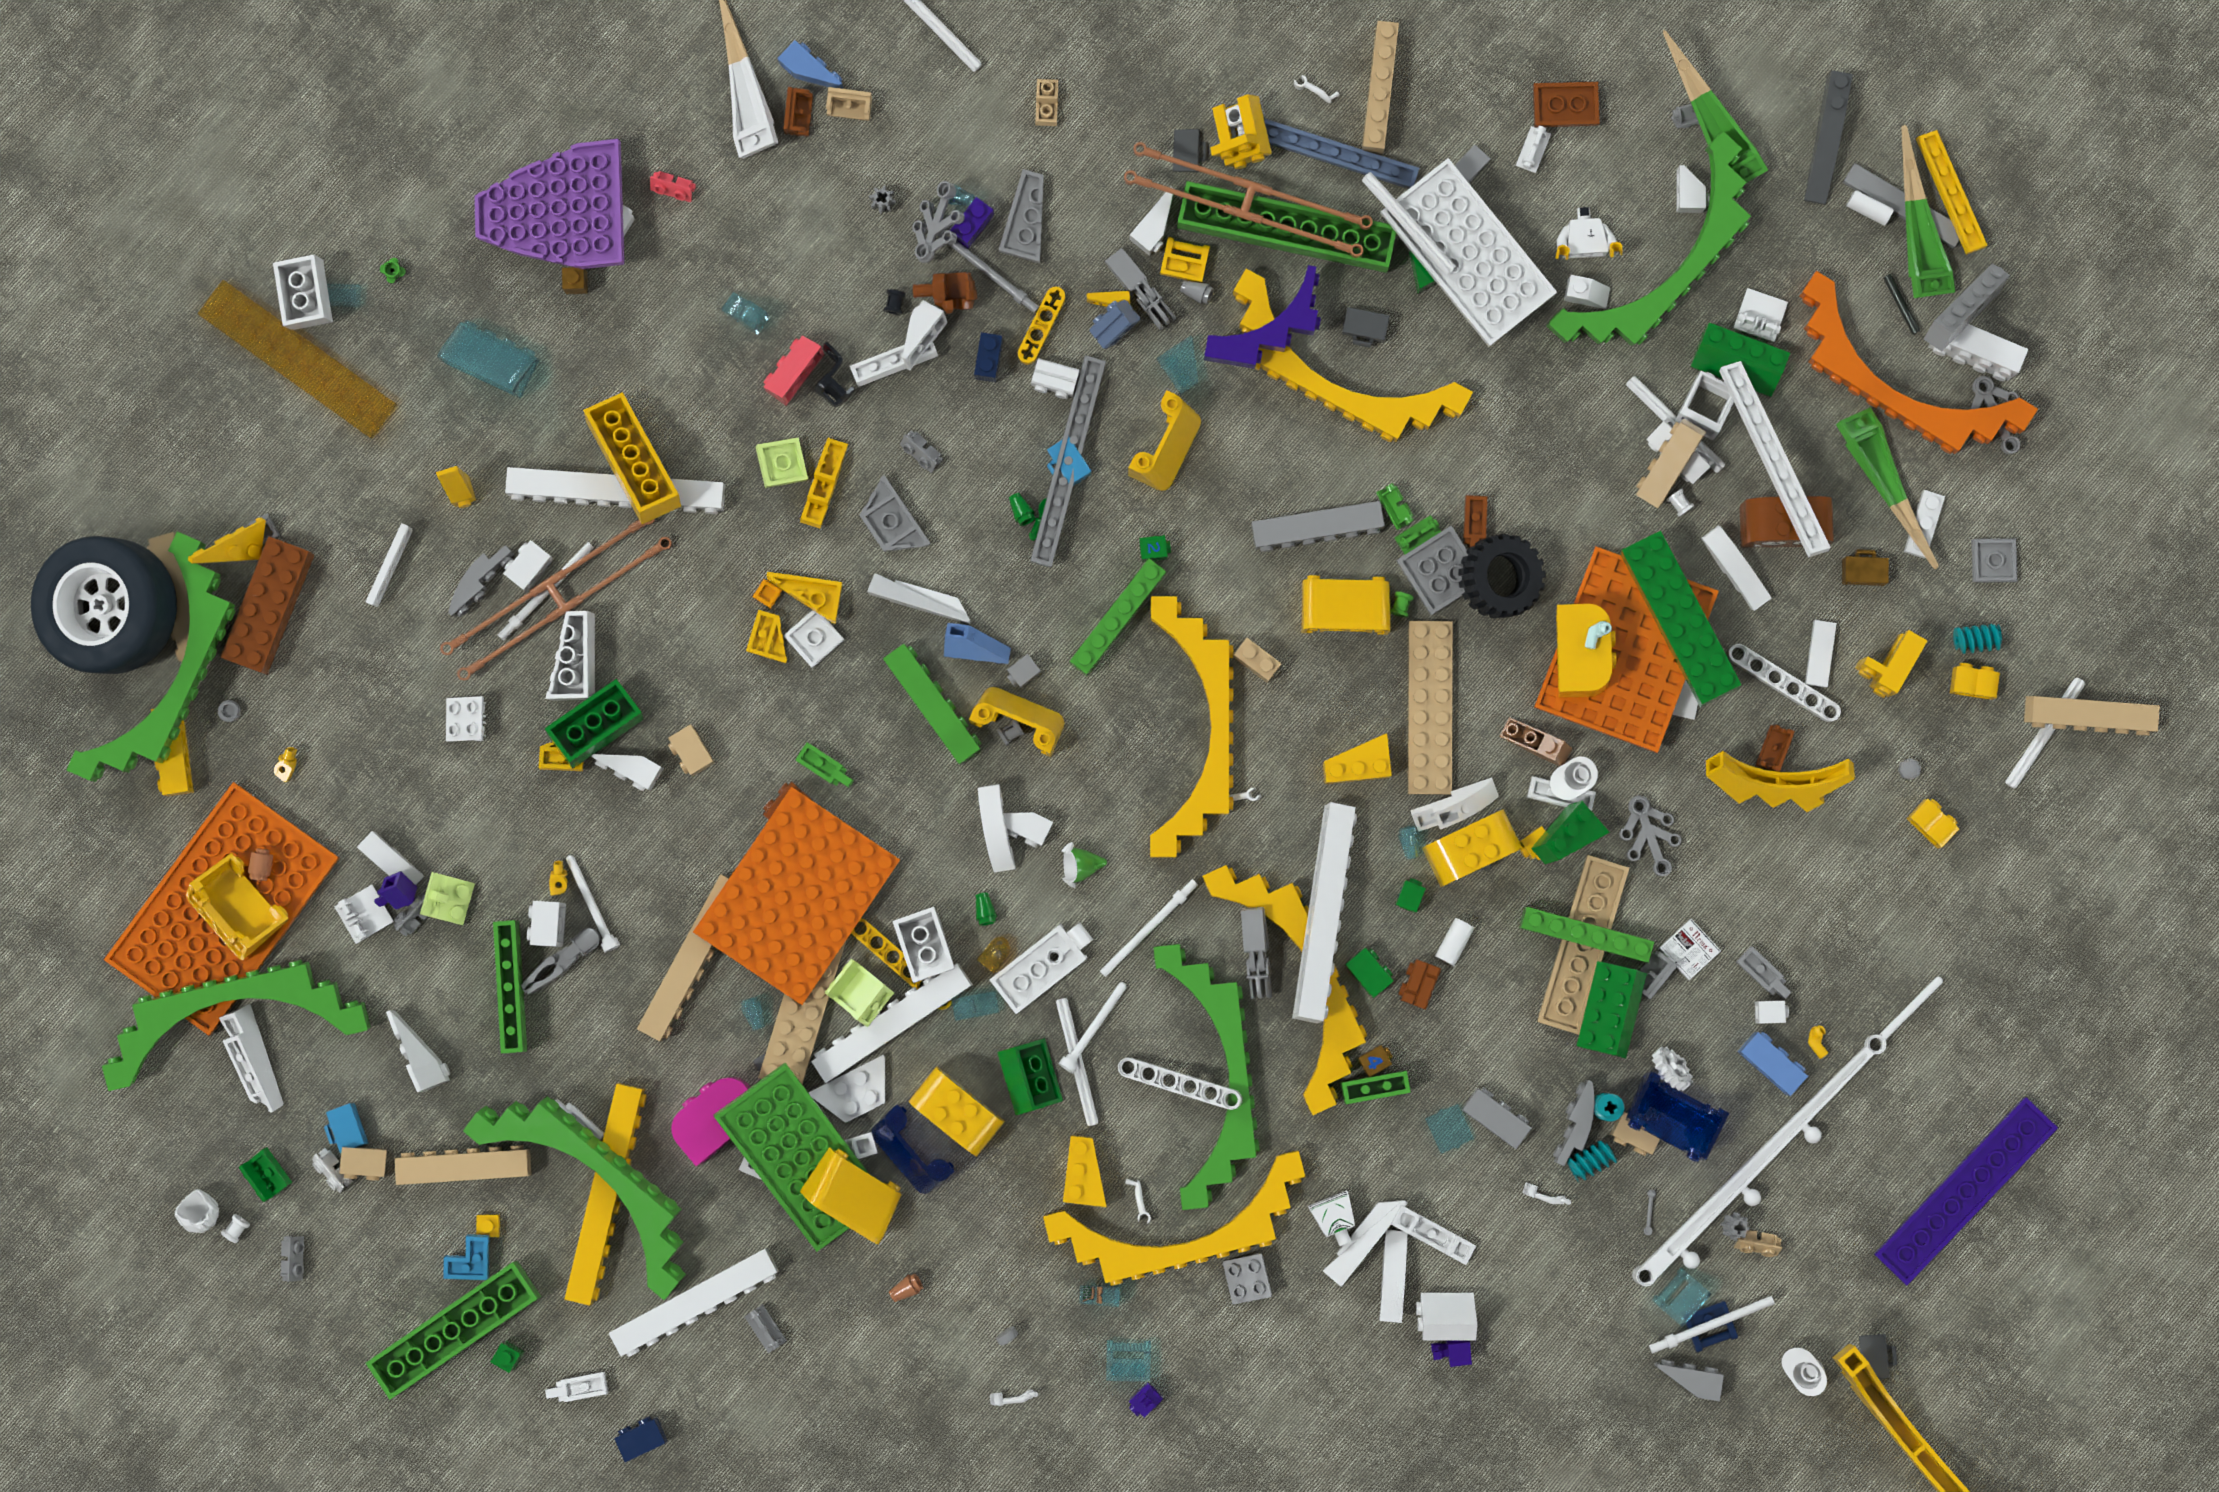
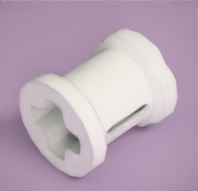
M1683 489L1678 490L1666 499L1677 510L1678 517L1695 506L1685 497Z
M234 1214L232 1216L233 1220L226 1229L221 1231V1234L229 1241L237 1243L239 1241L238 1237L250 1224L241 1216Z

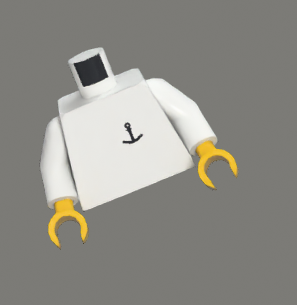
M1589 207L1578 208V219L1570 220L1569 224L1563 227L1557 238L1556 259L1559 258V255H1564L1565 260L1569 258L1603 257L1607 255L1609 250L1610 257H1614V252L1616 251L1623 255L1622 244L1617 242L1614 234L1606 224L1602 223L1600 218L1591 219Z

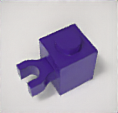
M399 871L384 878L381 889L377 891L380 897L376 898L374 903L379 907L390 903L396 910L409 906L415 899L418 887L402 871Z
M1446 1340L1445 1344L1431 1343V1352L1433 1353L1434 1360L1448 1357L1450 1367L1472 1364L1470 1340Z
M1147 1381L1129 1399L1131 1404L1129 1408L1136 1416L1141 1414L1145 1418L1163 1400V1396Z

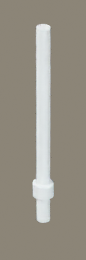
M587 542L562 570L589 554L594 547ZM563 579L554 584L555 587H557ZM546 589L535 596L516 616L513 615L508 620L509 623L498 634L503 641L515 629L518 630L523 625L522 621L550 594Z
M1192 879L1180 891L1177 890L1172 895L1173 898L1100 972L1106 977L1179 904L1182 905L1187 900L1186 897L1198 884Z
M1769 1296L1676 1335H1673V1333L1667 1335L1663 1340L1649 1345L1650 1351L1653 1354L1665 1348H1674L1678 1346L1677 1343L1775 1304L1772 1296Z

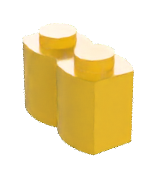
M1960 663L1952 671L1950 694L1988 700L1996 699L2000 672H1995L1993 667L1981 666V669H1975L1972 664Z
M1924 799L1906 819L1936 848H1942L1959 830L1956 825L1958 822L1951 815H1945L1940 810L1942 807L1934 799L1931 801Z

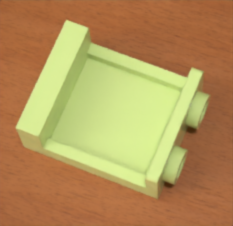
M850 959L825 991L827 996L836 1001L851 1016L866 1027L871 1024L895 993L853 959Z

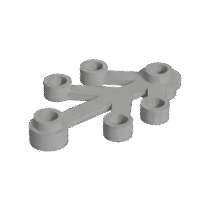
M942 181L937 187V194L941 199L935 216L933 217L932 214L934 210L933 202L923 200L920 203V211L923 212L925 222L916 220L912 226V230L916 233L919 243L915 248V256L922 263L930 262L935 255V251L945 244L953 245L957 240L956 233L949 230L945 231L943 236L935 241L936 235L952 224L959 225L964 221V214L958 210L952 211L948 217L942 220L949 199L954 198L957 193L954 184L948 181ZM928 229V235H927V238H926V236H925L924 233H925L926 230Z
M1980 376L1972 384L1975 397L1970 409L1980 408L1983 399L1987 407L1999 405L1995 402L1993 396L2004 399V402L2009 401V395L2014 396L2015 399L2019 398L2016 392H2008L1995 387L1991 378ZM1980 384H1984L1986 386L1985 391H1982L1980 389ZM2002 424L1998 430L2002 439L2001 449L2006 454H2014L2020 448V441L2018 438L2010 436L2009 431L2005 429L2006 425ZM2007 442L2012 444V450L2007 449Z
M1635 796L1629 801L1628 809L1631 815L1625 828L1620 830L1619 837L1623 841L1630 840L1633 837L1632 830L1638 819L1642 828L1633 847L1627 851L1626 856L1630 861H1637L1641 856L1640 851L1647 839L1655 861L1653 865L1654 873L1660 877L1667 876L1671 872L1672 866L1668 860L1663 859L1655 836L1667 841L1671 847L1679 846L1682 840L1680 835L1671 834L1650 824L1648 816L1660 820L1663 826L1672 825L1674 817L1670 813H1663L1650 807V802L1646 797ZM1638 802L1643 805L1641 811L1635 808V805ZM1664 816L1670 817L1671 821L1669 824L1664 823ZM1624 830L1629 831V838L1623 837L1622 833ZM1672 836L1678 838L1677 844L1671 842ZM1631 851L1637 852L1635 859L1630 857ZM1659 864H1663L1665 866L1664 872H1660L1658 870Z

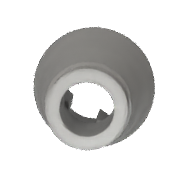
M1184 280L1180 292L1200 304H1209L1214 288L1210 287V284Z

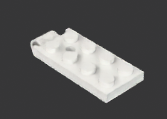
M1078 923L1068 932L1060 924L989 979L1015 1014L1019 1013L1088 959L1081 952V949L1094 939L1081 923ZM1054 952L1059 955L1056 961L1050 959V955Z

